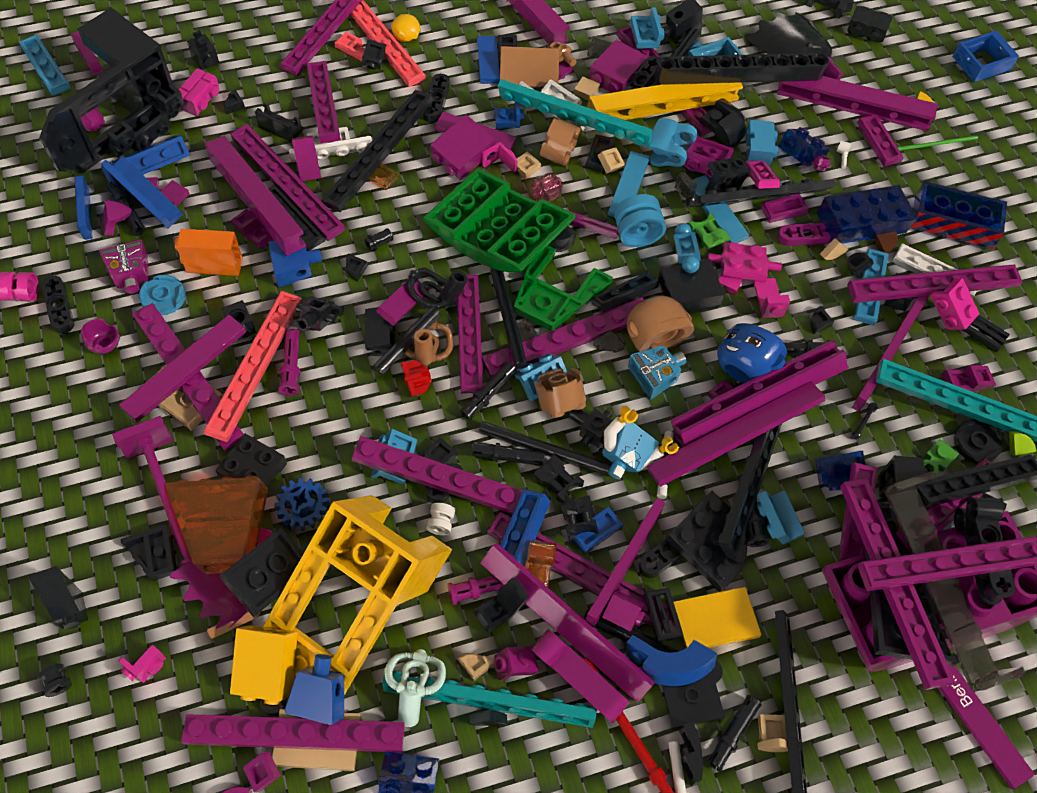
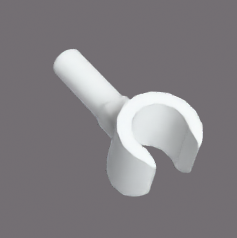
M841 140L836 152L842 153L841 168L845 169L847 154L851 144Z

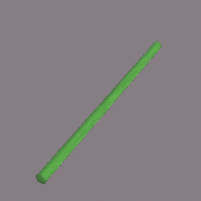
M970 136L936 142L901 146L897 148L899 149V151L950 144L956 142L977 140L978 136Z

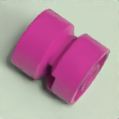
M0 272V301H15L16 299L19 301H35L37 299L39 283L35 273L19 272L16 274L15 272Z

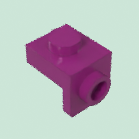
M533 646L507 647L494 656V666L498 679L506 680L511 676L534 675L539 672L535 653L531 650Z

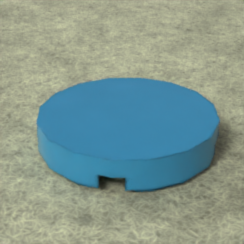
M157 275L153 277V280L149 282L147 280L139 291V299L142 306L145 307L153 303L161 315H168L177 311L183 305L186 296L182 283L176 277L170 275Z

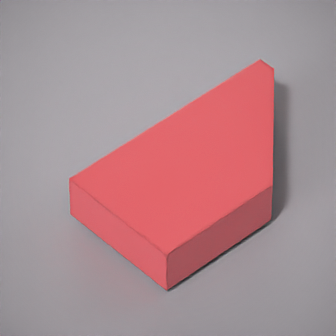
M346 31L335 42V48L362 61L364 54L362 39Z

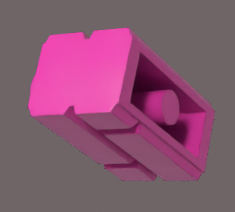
M197 68L179 88L184 102L181 110L188 111L195 116L201 110H205L212 97H216L219 93L220 88L217 77Z

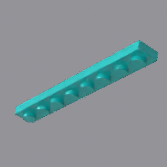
M503 79L498 84L500 97L504 100L518 102L524 107L536 108L542 113H550L562 120L574 121L580 126L592 127L598 132H606L618 139L633 141V143L639 146L645 145L649 147L652 142V129Z
M883 359L879 362L875 382L1008 432L1025 434L1032 441L1037 442L1036 415L889 360Z
M393 671L394 680L398 683L401 682L402 672ZM384 675L382 682L383 691L400 694L387 684ZM420 676L418 678L407 677L406 681L419 683L421 679ZM428 677L424 687L431 686L436 681ZM445 680L437 692L431 695L425 694V696L421 697L590 728L594 726L597 709H592L590 705L584 703L569 705L564 704V701L560 699L540 700L532 694L517 696L503 689H498L494 692L486 690L485 687L480 685L460 686L458 682L452 680Z

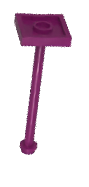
M158 416L113 433L112 436L116 445L122 450L127 459L144 453L183 558L180 566L182 567L198 559L199 557L193 556L154 452V448L174 441L162 417Z

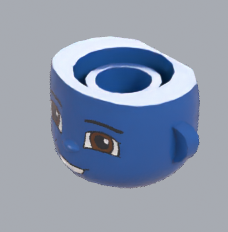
M739 323L734 325L722 339L718 347L717 356L721 368L727 375L737 381L746 383L771 370L782 368L786 363L787 348L774 333L757 325Z

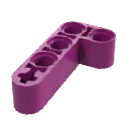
M547 629L531 648L539 658L551 666L612 723L630 703L629 700L550 629Z

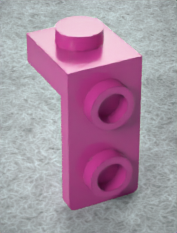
M768 278L766 282L755 280L754 287L762 318L784 317L790 304L789 295L779 294L775 278Z

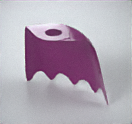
M265 528L252 530L224 545L221 549L218 548L180 567L170 575V578L183 579L190 583L183 600H201L203 602V609L199 615L200 618L217 615L220 616V621L216 629L234 621L229 627L231 628L248 611L219 576L273 533Z

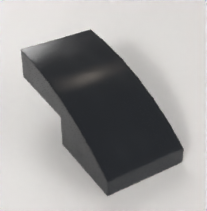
M691 721L684 724L679 729V732L689 753L681 759L682 765L691 786H694L702 780L703 757L699 736L694 722Z

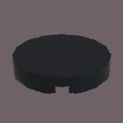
M972 419L965 421L956 430L954 445L958 453L966 460L979 463L986 458L989 462H992L1001 454L1002 437L992 425Z

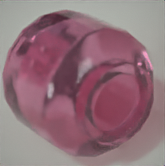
M546 173L534 179L531 193L537 201L544 199L551 202L562 194L563 183L555 174Z

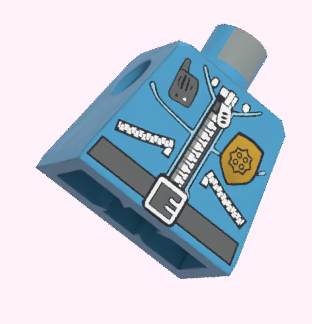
M659 346L630 355L628 368L651 400L677 382L681 373L680 366L686 364V357L681 351L671 355L665 346Z

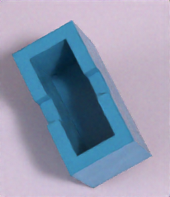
M750 120L746 131V146H750V149L746 151V161H765L768 166H771L773 158H776L778 154V146H775L778 132L774 130V122Z

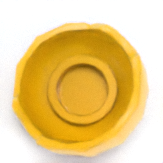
M401 14L394 19L391 31L395 39L400 42H409L412 39L418 38L421 28L416 17L410 14Z

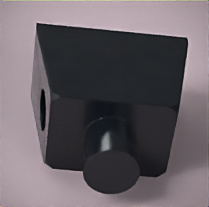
M686 0L666 14V25L661 27L664 29V39L670 36L674 43L678 44L689 29L693 27L699 30L698 36L701 35L703 8L696 0Z

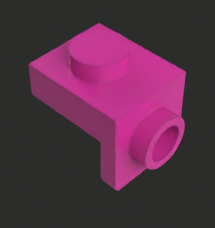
M152 645L133 666L123 657L118 662L124 666L121 672L131 681L137 677L144 683L151 675L156 674L162 668L166 657Z

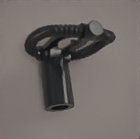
M422 267L409 273L407 288L412 298L421 306L426 308L433 306L437 309H442L455 305L468 278L463 272L456 270L446 280L430 269ZM422 274L428 275L444 285V288H441L432 281L421 283L420 292L422 295L435 303L428 302L422 299V297L420 298L414 289V283L419 280ZM425 286L434 288L436 293L439 292L438 298L434 294L428 293L425 290Z

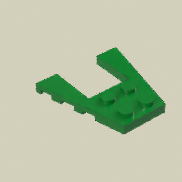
M547 245L529 263L513 310L514 313L553 331L588 303L591 297L599 294L612 283L613 277L593 268L579 290L572 296L538 279L556 253L555 248Z

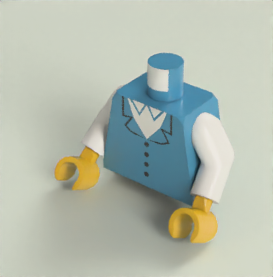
M622 406L620 408L621 416L613 419L604 430V449L602 453L604 457L613 462L608 474L615 479L620 480L624 471L639 472L663 457L664 452L674 454L679 449L677 443L668 447L673 442L671 437L663 438L662 446L659 447L657 440L633 423L637 420L638 414L634 409L630 410L628 406Z

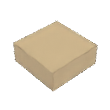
M582 77L574 88V95L589 101V97L595 96L599 91L600 84Z
M616 147L602 151L597 155L606 173L619 170L625 166Z
M528 152L517 158V172L525 179L541 169V163Z

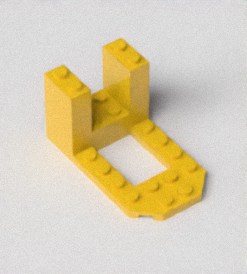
M373 495L334 501L263 627L298 632L293 684L299 670L308 666H314L315 655L325 654L332 657L330 671L342 673L344 676L345 695L395 607L428 592L452 549L433 536L412 542L402 538L383 524L392 508ZM331 564L370 591L368 598L335 655L295 627Z

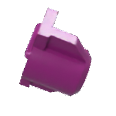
M98 107L81 117L86 131L95 132L105 124L104 117L98 111Z

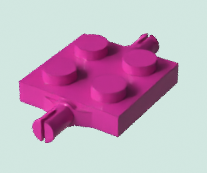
M724 242L721 255L708 254V259L711 262L720 263L723 269V276L766 282L768 270L780 272L782 268V263L770 262L768 260L766 247L757 245L751 246Z

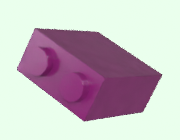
M615 40L590 66L589 79L599 83L600 87L610 93L623 91L648 56Z
M466 114L430 144L431 156L436 163H441L445 166L446 171L451 176L455 175L459 180H462L482 162V152L494 146L495 139Z

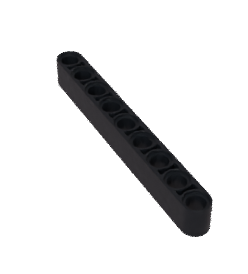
M822 53L662 57L658 61L654 79L657 83L663 85L815 81L822 78L829 59Z

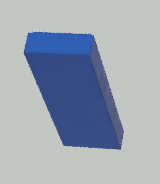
M496 36L477 37L480 84L499 83L500 73Z
M83 175L75 176L77 227L83 239H93L90 189Z

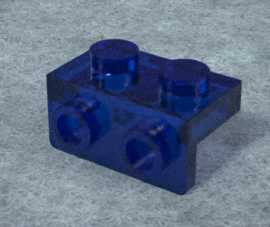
M802 127L787 129L779 144V148L805 166L810 167L816 157L828 154L830 148L824 145L825 142L823 140L810 136L808 130Z
M863 450L814 458L819 486L828 487L829 491L841 490L840 486L844 482L849 481L852 463L865 465Z
M385 752L379 776L378 793H434L440 758Z

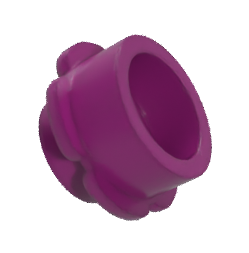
M815 155L811 164L814 165V169L825 171L826 168H830L829 163L831 159Z

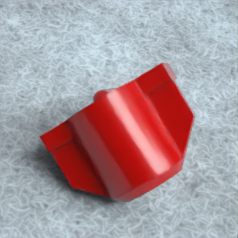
M416 360L402 362L404 382L407 385L410 396L415 397L426 393L432 382L428 367Z

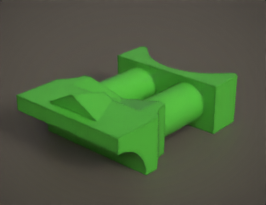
M709 213L705 221H689L688 224L691 227V231L696 232L701 238L702 248L710 249L731 239L725 230L715 226V217L712 213Z

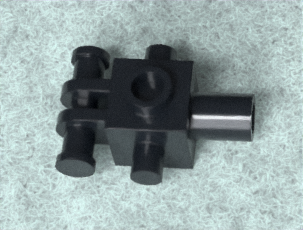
M309 296L307 301L296 306V312L300 313L296 326L301 331H306L308 328L313 331H321L329 323H335L336 315L332 313L337 314L339 317L343 315L344 306L335 305L334 301H326L325 298Z
M581 409L572 410L569 418L581 426L579 434L582 437L581 443L586 447L590 443L599 448L598 452L603 456L604 430L613 421L611 419L612 414L607 410L601 413L594 409L590 415Z

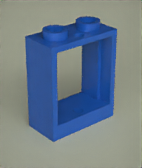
M993 31L960 42L952 57L971 80L977 82L1010 71L1019 55L998 31ZM986 50L995 62L982 66L973 54Z

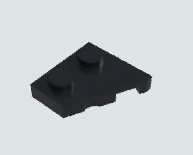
M167 524L120 539L122 545L128 549L133 559L143 568V571L151 580L155 581L168 577L177 570L171 527Z

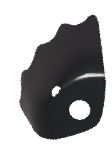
M795 12L794 16L778 13L773 21L760 20L757 32L745 34V38L750 43L767 54L822 53L827 57L832 55L831 45L815 24ZM811 43L812 46L807 48L806 44Z

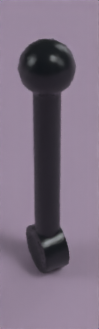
M872 402L868 405V412L858 429L852 433L854 439L861 438V431L872 412L874 413L878 409L876 403Z

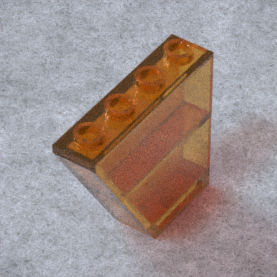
M246 476L245 478L235 479L224 477L219 480H178L177 482L166 483V490L192 562L205 574L223 573L258 546L268 493L267 486L259 477Z

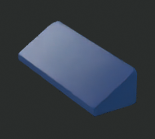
M523 489L500 544L503 549L523 566L527 562L550 504V500L545 494Z

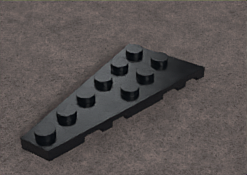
M878 502L900 555H911L896 535L901 526L892 505ZM866 550L867 561H870V557ZM925 583L913 584L949 666L958 664L955 653L951 654L946 640L948 636L945 629L940 628L935 613L937 610ZM883 589L869 591L874 653L912 660Z

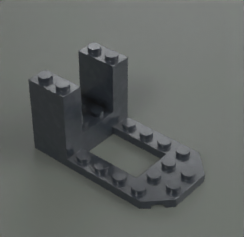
M112 7L78 28L83 44L109 64L110 67L96 75V80L52 108L48 113L39 137L53 166L58 171L67 172V170H74L76 173H84L112 153L108 148L109 138L106 133L108 130H111L116 136L123 132L120 124L121 121H126L152 101L158 104L156 96L159 93L165 99L171 96L169 85L173 84L160 44ZM111 97L131 112L127 117L92 141L81 121V117Z

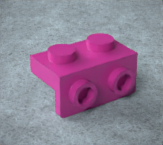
M955 278L944 291L933 292L930 295L947 330H965L979 315L963 278Z

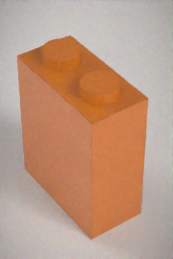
M180 229L179 237L175 239V250L179 252L180 262L184 265L187 273L239 276L243 258L235 232Z

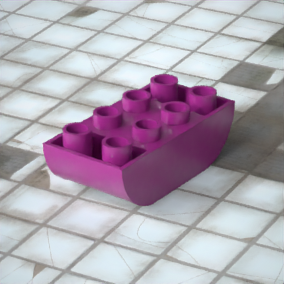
M1003 512L1001 520L998 521L1003 541L1023 538L1009 512ZM955 527L942 530L914 554L966 547L964 531H958ZM866 554L824 566L822 573L869 672L881 671L913 662L910 659L874 653L870 593L866 591L858 568L859 563L867 561ZM1037 565L1011 569L1015 591L1010 597H1003L1002 601L997 605H988L980 598L974 575L925 582L937 610L935 613L940 628L945 629L948 636L946 642L949 649L993 636L1036 618Z

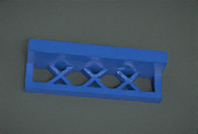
M177 134L124 157L144 175L190 156L182 136ZM120 158L109 163L113 166ZM101 165L100 168L108 182L112 181L114 186H116L114 181L118 180Z
M124 156L113 166L106 159L101 163L114 178L168 229L183 215Z

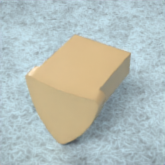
M760 714L758 716L760 741L757 743L758 749L767 752L788 751L785 715Z

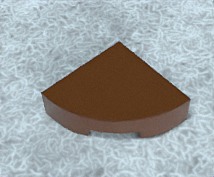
M895 231L876 235L874 240L880 252L889 254L897 244L898 236Z

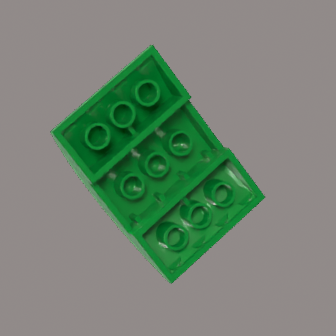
M477 168L423 217V221L448 244L472 260L492 269L515 273L521 272L576 216L544 199L536 202L510 189L509 182Z

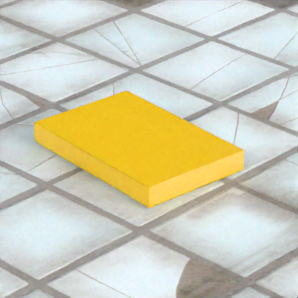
M746 587L674 602L684 635L682 640L685 649L693 640L708 648H714L760 638L761 636Z

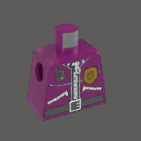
M142 239L99 250L117 288L125 287L127 293H136L140 289L139 283L146 282L149 279L148 253Z

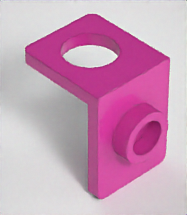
M501 142L482 152L483 167L500 159L513 173L517 172V158ZM494 152V155L487 160L488 155Z

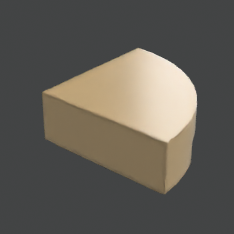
M835 238L820 255L826 260H832L844 254L848 248Z
M465 654L458 658V662L472 681H475L494 666V662L491 659L478 654Z

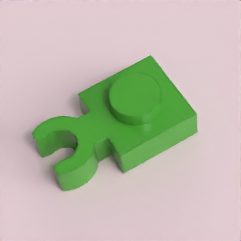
M941 439L924 455L926 459L924 460V468H928L931 472L928 479L935 477L939 470L943 472L959 455L958 452Z

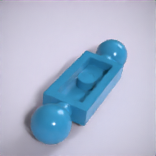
M678 224L673 235L678 263L682 264L685 272L694 273L699 269V261H701L695 232L691 231V227L688 224Z

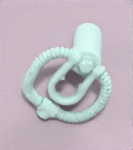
M418 649L414 654L405 652L392 656L386 664L384 671L387 684L396 690L397 693H400L398 722H404L405 727H412L418 723L421 697L425 696V694L431 695L437 692L445 682L446 668L444 663L438 658L427 656L426 652L422 649ZM408 660L409 662L402 669L401 682L398 683L392 675L394 666L399 661ZM429 663L437 667L438 677L433 685L424 687L429 676V668L427 666ZM411 667H419L424 671L423 674H420L421 680L419 683L406 681L407 677H409L408 670Z

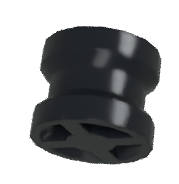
M64 664L51 665L38 673L37 678L39 682L44 684L43 692L45 697H54L62 694L72 686L70 678L65 676L66 668Z

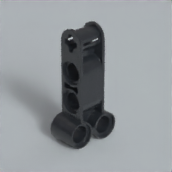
M971 497L967 501L966 508H958L955 511V528L958 531H964L967 546L1003 541L998 522L1003 516L1002 502L997 498ZM1011 569L974 575L979 596L988 605L999 604L1003 597H1010L1015 591Z

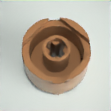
M554 118L546 134V140L543 142L540 156L567 166L571 157L570 154L574 151L581 128Z
M563 368L555 369L540 375L539 382L535 380L534 383L540 408L543 412L550 413L551 417H561L567 411L580 410L586 407V395L581 373L578 369L570 368V372H564Z

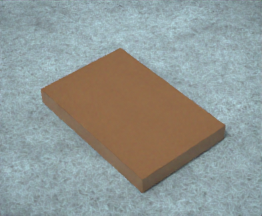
M501 46L500 80L503 79L518 85L520 81H523L534 89H543L550 79L558 84L560 49Z

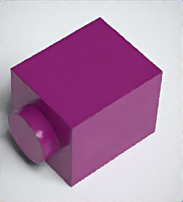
M616 590L609 601L603 618L631 632L634 625L639 627L644 618L645 612L641 611L644 603Z

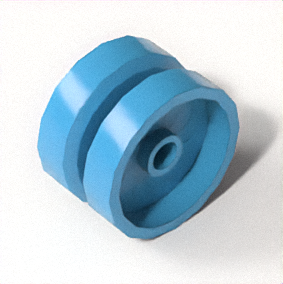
M648 194L631 196L621 201L615 208L614 217L622 243L626 246L643 247L658 241L665 234L666 224L659 201L654 196Z

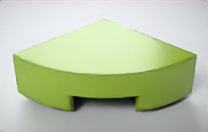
M1009 432L1011 455L1018 456L1036 452L1035 444L1030 437L1019 432Z

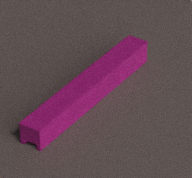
M507 0L549 45L553 42H560L561 44L568 42L565 31L569 30V26L544 0Z
M825 76L815 81H780L777 95L863 116L877 114L880 120L924 131H929L932 121L936 118V111L939 105Z
M223 136L206 142L205 146L209 160L286 256L305 248L306 244L300 238L304 234L303 230L226 137Z
M830 340L786 362L778 370H771L766 374L760 375L671 419L675 439L683 448L811 381L816 385L848 369L846 351L843 349L839 350L835 345V341Z

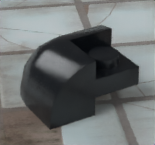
M724 98L717 100L715 107L703 115L700 121L701 124L715 133L714 140L730 148L740 142L746 134V117L738 108Z

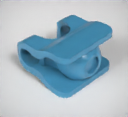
M659 119L652 131V142L648 147L653 151L649 160L650 165L657 167L667 165L674 167L683 166L687 159V153L681 145H691L694 143L697 137V130L692 125L678 123L672 119Z

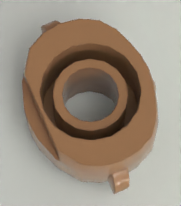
M654 296L638 303L629 313L626 323L630 339L638 352L659 346H665L667 349L673 348L685 341L694 331V325L689 313L686 312L679 302L669 296Z

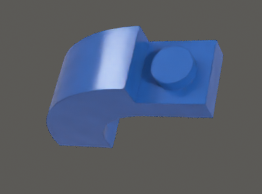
M632 635L627 641L626 656L634 664L642 665L643 672L655 683L666 686H682L702 679L715 667L717 657L716 652L696 640H693L682 651L667 653L653 648Z

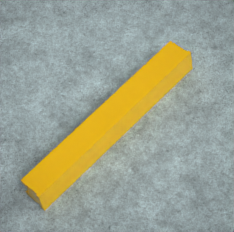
M742 83L662 84L590 96L587 108L623 120L715 105L716 101L721 98L726 99L728 102L738 101L739 96L737 94L743 88Z

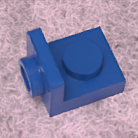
M514 101V107L494 108L496 129L520 128V119H524L523 107H520L519 103Z

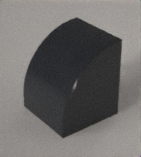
M567 226L548 246L555 248L556 252L566 251L574 245L577 232Z

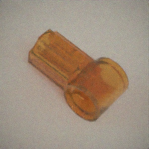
M531 540L528 550V571L549 588L551 567L554 566L557 544Z

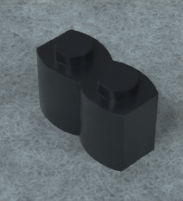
M856 6L847 32L858 37H866L874 42H883L893 17L885 12H874L865 6Z

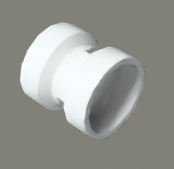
M433 503L430 509L431 519L428 520L426 529L436 535H449L452 528L450 521L454 518L455 508L445 503Z

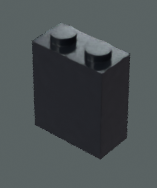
M710 259L699 261V269L694 273L685 272L682 265L661 268L658 284L663 296L675 299L683 306L687 313L721 306L723 297H725V288L723 284H720L717 268L713 267Z

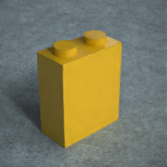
M254 625L236 628L230 694L240 695V699L245 701H253L257 698L264 699V703L270 705L280 704L282 700L289 698L293 686L298 632Z

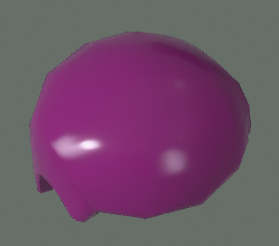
M101 318L88 321L80 331L86 348L98 354L111 352L118 346L120 340L116 326L114 324L112 326L107 324Z

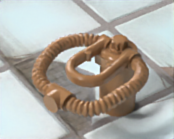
M437 321L428 329H439L445 333L447 339L446 349L436 355L439 339L429 330L420 329L414 334L415 352H412L410 349L405 352L408 357L428 365L431 362L435 363L436 360H444V358L450 355L453 349L452 332L449 327L437 323Z

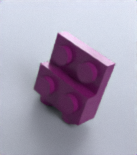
M697 136L695 142L690 145L686 152L687 159L683 166L687 167L690 171L701 172L711 178L714 174L708 168V164L714 161L730 159L734 149Z

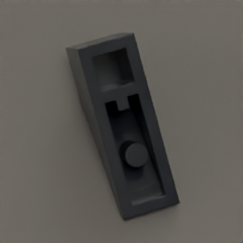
M57 566L29 575L33 587L52 620L60 628L72 629L79 626L81 622L88 620L82 591Z

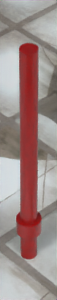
M585 658L584 660L597 671L594 664ZM622 711L616 718V721L649 773L648 778L653 786L657 785L661 793H674L666 781L667 776L661 767L658 768Z

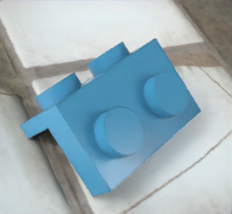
M651 8L650 16H631L630 25L636 49L659 48L661 40L664 39V29L661 28V18L657 14L656 8Z
M767 491L757 494L760 501L757 503L758 509L763 517L767 516L770 523L767 525V529L773 539L777 538L782 544H785L805 535L785 491L773 496Z

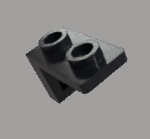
M516 577L509 579L495 598L476 608L473 613L487 633H490L511 620L529 599V595L525 587L519 583Z

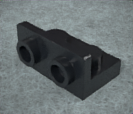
M739 157L710 162L708 168L714 175L709 179L705 190H717L718 193H723L725 189L734 187L738 190L747 178L750 170Z

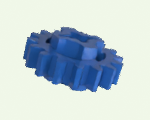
M299 478L297 484L290 480V487L282 486L283 494H276L277 501H279L274 503L277 517L282 519L284 526L290 524L293 531H295L297 526H300L302 531H305L307 525L314 529V522L318 521L321 523L323 520L321 515H326L328 511L326 507L330 503L329 499L326 498L328 496L325 489L322 490L320 483L314 485L311 478L307 483H304L303 479ZM312 494L318 498V502L313 499ZM286 506L289 507L292 515L286 511Z

